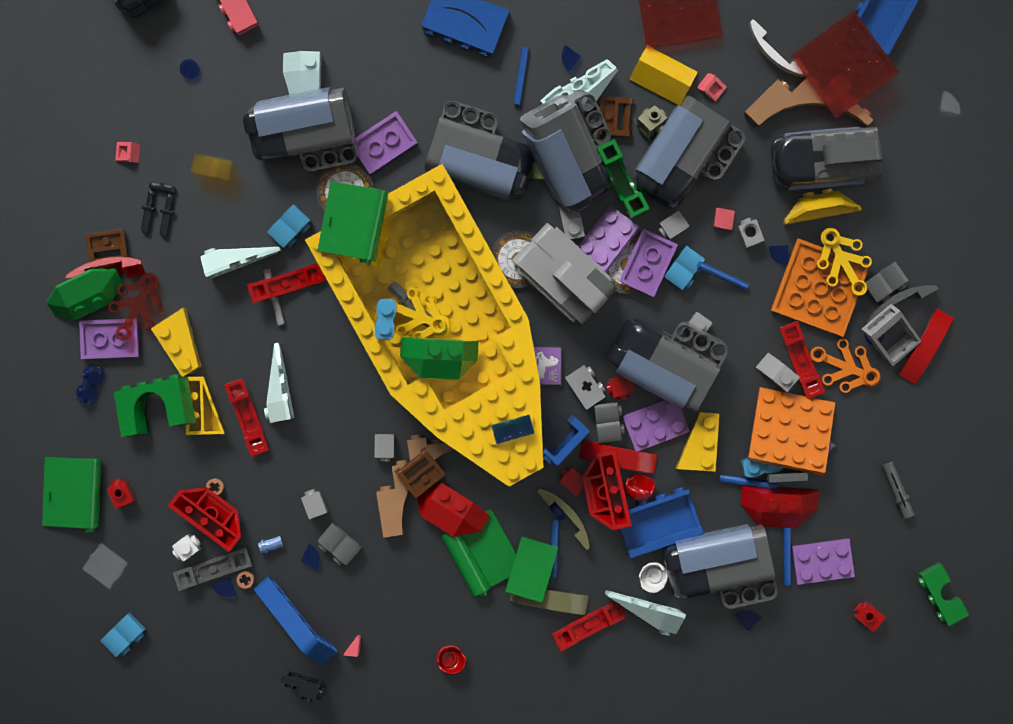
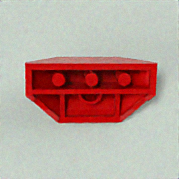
M616 450L596 454L582 477L590 516L612 530L632 526Z
M439 481L417 497L421 517L452 537L481 532L490 517L488 513L475 503Z
M742 485L741 505L758 525L798 528L818 509L819 489L777 487V490Z
M207 487L179 490L168 504L169 508L228 552L232 550L241 538L238 510Z

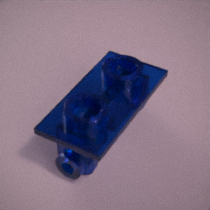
M90 363L83 371L82 378L84 379L82 385H79L76 390L77 400L82 402L84 399V403L89 405L94 402L98 391L97 388L92 387V384L100 386L104 375L103 368L96 366V369H94L95 366Z

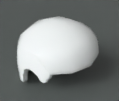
M657 562L648 563L643 566L639 574L641 587L649 593H657L664 589L668 582L666 568Z

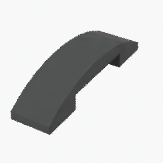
M934 285L918 286L894 294L873 311L866 324L890 304L894 305L914 293L918 299L923 298L938 290V287Z
M244 548L173 572V576L180 591L251 567L252 564L247 549Z

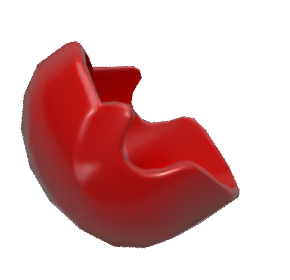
M633 474L630 479L626 480L624 489L631 499L644 501L652 496L655 482L646 475Z
M448 645L442 647L437 653L436 664L443 673L454 675L460 673L465 668L466 657L460 648Z

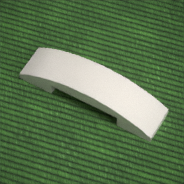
M754 19L750 22L749 28L752 37L768 60L785 72L795 76L805 77L809 73L796 59L791 64L784 60L762 39L767 32Z

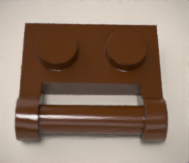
M600 96L599 108L611 136L632 137L630 127L632 105H634L633 98ZM619 104H624L623 130H617ZM600 130V131L597 133V135H601V134H602V130Z
M125 229L85 234L89 262L110 257H129ZM119 249L121 255L102 258H96L95 256L97 252Z
M425 447L420 450L421 453L401 469L398 468L394 471L415 498L446 475ZM424 459H427L429 464L410 479L405 476Z

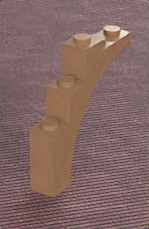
M839 74L822 90L819 88L820 84L817 80L807 77L792 93L789 91L791 89L785 81L782 80L780 82L777 80L744 112V115L756 127L769 117L783 110L808 105L824 106L841 111L854 118L864 127H867L873 121L871 118L872 114L866 108L862 109L857 104L858 100L852 94H847L852 88L849 85L850 81L844 75L840 76Z
M422 434L412 435L411 439L407 440L410 461L421 453L420 450L424 447L434 459L455 450L440 439L431 440V444H428L427 437H423ZM424 459L405 476L408 479L429 464L427 459ZM407 460L395 461L396 465L392 466L395 488L392 489L391 485L380 487L381 491L376 492L383 538L403 535V512L409 490L394 471L406 465Z

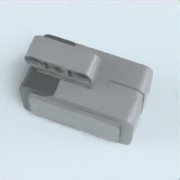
M548 223L540 229L531 239L530 243H527L511 261L517 267L516 272L571 323L576 322L579 326H583L617 290V287L612 283L613 279L559 228L556 227L554 229Z

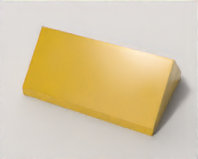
M646 46L629 80L680 106L698 72Z

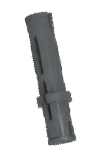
M891 461L883 464L882 467L896 498L894 501L898 503L903 518L906 519L914 516L915 513L909 502V494H906L894 462ZM891 473H893V476H894V478H895V480H896V483H897V485H898V488H896V485H895V483H894V481H893V478H892V476H891ZM898 492L901 493V495H902V497H903V500H904V502H905L906 507H904L903 502H902V500H901L900 495H899Z

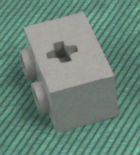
M583 365L565 377V379L587 410L605 398L604 393L606 390L600 382L597 384L593 379L596 375L591 367L586 368ZM582 382H591L592 385L590 386L591 390L589 392L587 390H582V387L584 386Z

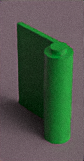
M331 181L317 251L360 259L359 263L371 265L372 261L376 262L389 192Z
M45 457L42 526L83 528V532H95V528H99L101 459Z
M492 508L485 511L490 517L481 532L452 537L447 533L440 536L473 597L478 596V598L489 593L488 589L510 577L516 557V552Z

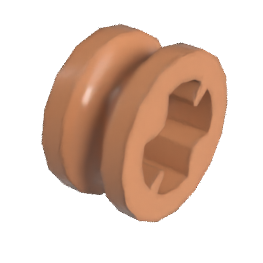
M217 478L209 480L206 487L210 489L212 482L214 484L219 483L220 487L218 488L220 490L213 492L217 495L221 494L224 490L223 482Z
M250 571L239 573L236 579L237 584L244 589L251 587L255 581L253 573ZM244 574L246 577L251 578V581H248L250 583L248 585L245 582H241L242 575Z

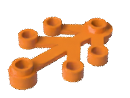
M839 339L836 344L837 348L841 350L845 362L826 354L822 347H814L810 351L811 359L814 362L824 361L843 369L833 374L823 375L821 381L824 385H831L836 380L855 374L859 378L851 382H841L839 385L841 392L848 393L851 389L865 384L866 386L873 387L880 381V373L877 369L871 368L866 356L867 351L863 346H858L854 350L855 356L860 358L863 369L856 367L848 348L849 342L846 339ZM841 341H845V348L839 346ZM859 348L863 349L864 351L863 355L861 356L857 354V350ZM815 351H819L821 353V356L819 358H815ZM870 373L874 376L872 381L867 379V375ZM826 376L831 378L830 383H825L824 378ZM845 383L849 386L847 391L842 389V385Z

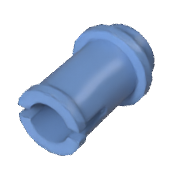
M280 536L266 541L261 540L258 543L261 554H268L267 552L284 547Z

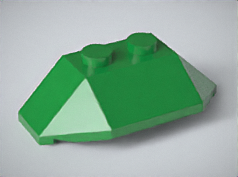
M90 269L56 285L46 303L55 316L77 320L109 305L124 282L116 269Z
M401 337L400 357L419 378L459 380L478 361L479 341Z

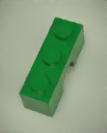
M937 563L918 573L920 576L918 581L923 589H927L929 593L927 598L932 606H936L938 610L936 615L941 623L950 626L969 616L959 597L956 596L951 600H944L942 598L941 589L951 580L941 563Z

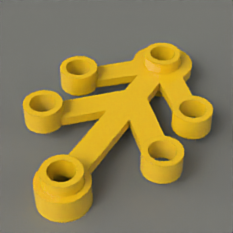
M834 228L825 229L821 233V242L824 244V247L816 265L821 270L829 266L828 257L832 248L835 258L830 275L826 278V284L831 287L837 285L840 266H842L852 284L851 292L856 296L865 294L867 291L866 283L858 280L848 261L858 263L863 268L871 266L872 259L869 256L862 257L844 252L839 244L850 246L853 251H858L863 246L861 240L841 237ZM828 234L833 235L832 241L827 240ZM855 241L860 244L858 249L853 247ZM864 258L869 260L867 266L862 263ZM821 260H824L826 262L825 267H821L819 265V262ZM830 277L835 278L834 284L829 283ZM857 284L862 287L860 292L855 290Z
M416 287L409 288L407 291V296L411 299L415 310L398 304L395 298H385L395 300L396 312L413 318L410 322L397 326L396 332L399 336L407 335L410 330L423 323L431 326L423 331L414 332L413 337H417L418 333L421 334V338H426L433 333L444 335L450 329V321L446 316L440 314L436 305L437 297L434 294H427L424 297V303L429 307L433 317L426 314L419 298L420 290ZM413 290H414L415 293H416L414 297L412 296V291H413ZM429 297L432 298V303H429ZM440 322H443V328L440 327ZM401 327H404V333L401 332Z

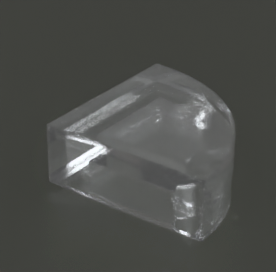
M943 92L940 111L960 114V105L955 97L948 92Z

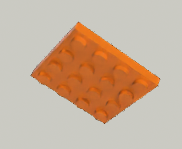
M797 238L770 311L844 337L858 296L851 292L852 284L842 266H840L837 285L831 287L826 284V278L830 275L835 258L833 251H830L828 257L829 266L821 270L817 267L816 263L821 257L823 247ZM821 260L819 262V265L821 267H825L826 262L824 260ZM848 261L858 280L864 281L869 267L863 268L858 263ZM830 277L829 283L834 284L835 278ZM857 284L855 290L860 292L862 287Z
M760 387L748 460L824 476L835 402L815 398L807 399L805 396Z

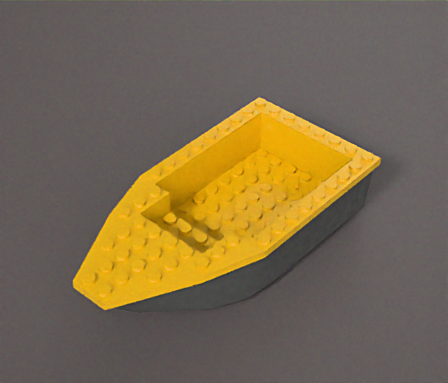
M443 164L389 193L376 262L372 261L371 265L359 263L360 259L317 251L321 231L305 240L391 396L437 438L507 486H511L543 468L540 379L529 320ZM393 281H396L406 292L409 288H418L420 290V301L430 315L432 314L429 307L424 303V297L427 294H434L437 297V308L441 315L449 319L450 329L444 335L433 333L426 338L479 341L478 361L459 380L419 378L400 357L401 337H413L414 332L423 331L427 328L424 324H421L410 330L407 335L399 336L396 332L397 326L406 324L413 320V318L396 312L393 320L394 335L392 340H376L375 324L378 320L377 304L379 300L395 298L398 304L400 302L387 289ZM413 290V291H412V296L414 297L416 293H415V291ZM431 297L428 298L429 303H432ZM440 322L441 328H443V322ZM401 327L402 333L405 332L404 327Z

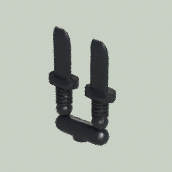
M150 182L149 188L151 190L148 191L147 202L141 207V209H144L141 231L144 234H148L152 211L156 210L155 207H152L155 191L170 193L166 196L165 209H160V212L163 213L160 235L166 238L170 217L175 212L171 211L176 187L160 182Z

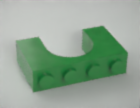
M615 139L597 147V151L610 176L611 184L628 218L632 220L648 212L649 207L641 191L638 192L624 165L623 155Z
M180 374L170 375L168 380H164V378L153 379L151 384L140 382L137 383V387H132V385L123 386L120 391L114 392L121 437H133L148 433L145 419V404L154 393L158 394L165 403L169 427L196 423L188 377H180Z

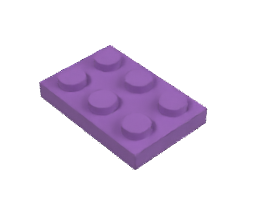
M397 111L356 137L357 156L370 175L418 144Z
M609 205L578 247L607 273L641 228Z
M642 229L619 282L654 297L678 244Z
M137 318L79 321L81 359L139 357Z
M666 400L622 416L635 451L646 449L690 432L681 408Z
M849 538L792 546L797 585L855 577Z

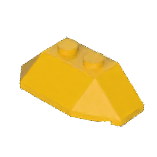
M833 188L822 190V194L814 195V192L802 194L803 197L797 200L784 219L783 225L859 212L862 209L860 205L841 192H833Z

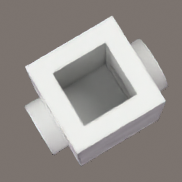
M190 533L172 546L174 549L172 552L178 560L185 561L202 549L200 547L201 543L195 535L192 536Z

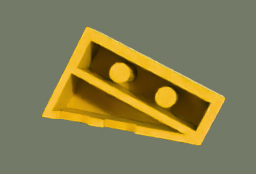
M187 308L180 309L151 328L182 377H187L202 367L192 327L190 326Z
M188 377L196 423L185 425V435L225 434L204 377Z
M698 412L676 469L716 471L718 413Z

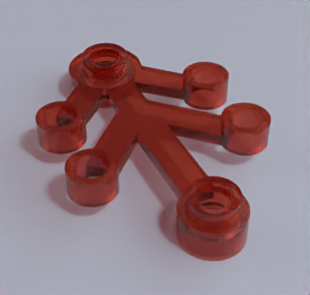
M145 273L138 282L129 285L122 284L117 287V294L120 296H125L130 291L141 289L136 297L120 302L113 301L108 305V310L111 313H117L120 309L132 306L123 325L115 330V336L118 340L125 341L131 337L130 327L139 310L143 319V329L150 331L155 326L145 302V298L149 294L152 301L151 311L154 314H159L163 311V305L159 302L156 292L159 280L155 274ZM146 279H150L152 281V284L150 286L146 285ZM121 287L126 288L125 294L120 293ZM112 304L117 305L118 308L116 311H113L111 309ZM156 304L160 306V311L158 312L154 310ZM147 321L151 322L152 324L150 329L146 328L145 323ZM120 330H125L126 335L124 337L120 336Z

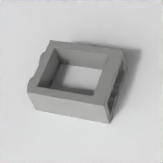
M892 304L887 306L862 328L883 359L892 366L901 361L906 354L922 342L901 311ZM896 322H899L906 335L886 351L878 341V338Z

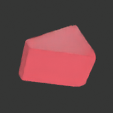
M708 73L697 88L716 102L727 86L715 75Z
M117 142L115 161L139 163L140 144Z
M716 208L713 228L732 230L735 211Z
M357 635L343 655L359 656L361 635Z

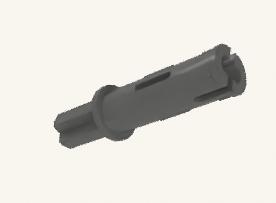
M393 281L388 286V291L400 301L399 304L402 303L405 307L415 310L411 299L407 296V292L396 281ZM425 310V312H426V314H427L428 316L433 317L432 315H430V314ZM423 323L427 328L431 326L426 323Z

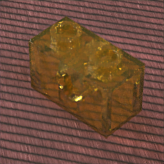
M195 153L191 172L196 175L231 182L235 163Z

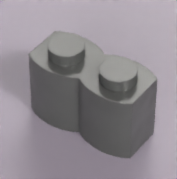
M895 261L865 281L867 291L875 303L879 301L883 303L891 298V292L894 290L899 292L907 286L905 283L909 280Z
M617 402L594 405L598 443L621 441V436H625L624 425H620L619 417H622L621 405L617 406Z
M334 523L318 539L320 543L318 547L325 553L331 552L335 556L333 558L334 561L341 566L343 564L347 566L362 549L361 545Z

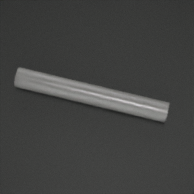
M270 268L263 270L265 279L272 278ZM278 296L270 298L278 326L285 324Z

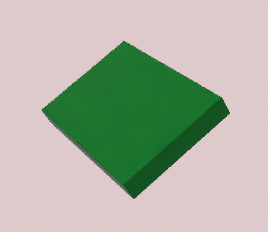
M521 537L505 592L543 603L558 547Z

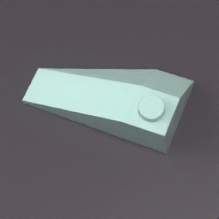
M298 51L283 53V75L289 94L321 89L322 54L320 52Z
M607 59L587 70L586 75L578 79L576 77L570 79L571 83L566 86L554 88L540 101L544 104L559 95L569 96L579 90L588 92L597 101L618 69ZM587 97L582 99L581 104L587 101Z
M280 247L218 250L212 248L204 251L205 255L200 257L205 276L212 279L280 253L282 249Z
M280 343L274 344L266 403L267 408H264L266 420L269 419L270 423L295 418Z
M608 590L605 591L608 597L657 628L659 633L664 635L677 634L686 616L685 613L676 608Z

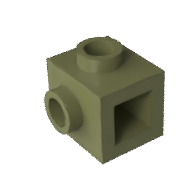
M654 105L650 109L646 108L637 119L636 127L650 140L660 132L668 118L662 109Z

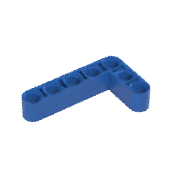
M270 576L254 588L257 595L306 656L324 665L337 653L335 647L328 640L314 632Z

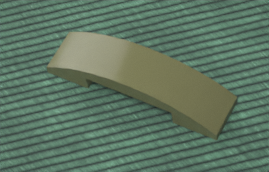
M539 488L537 492L550 506L556 501L579 528L574 536L588 550L590 548L588 536L575 511L559 496Z
M546 589L543 603L512 594L510 602L585 615L589 596Z

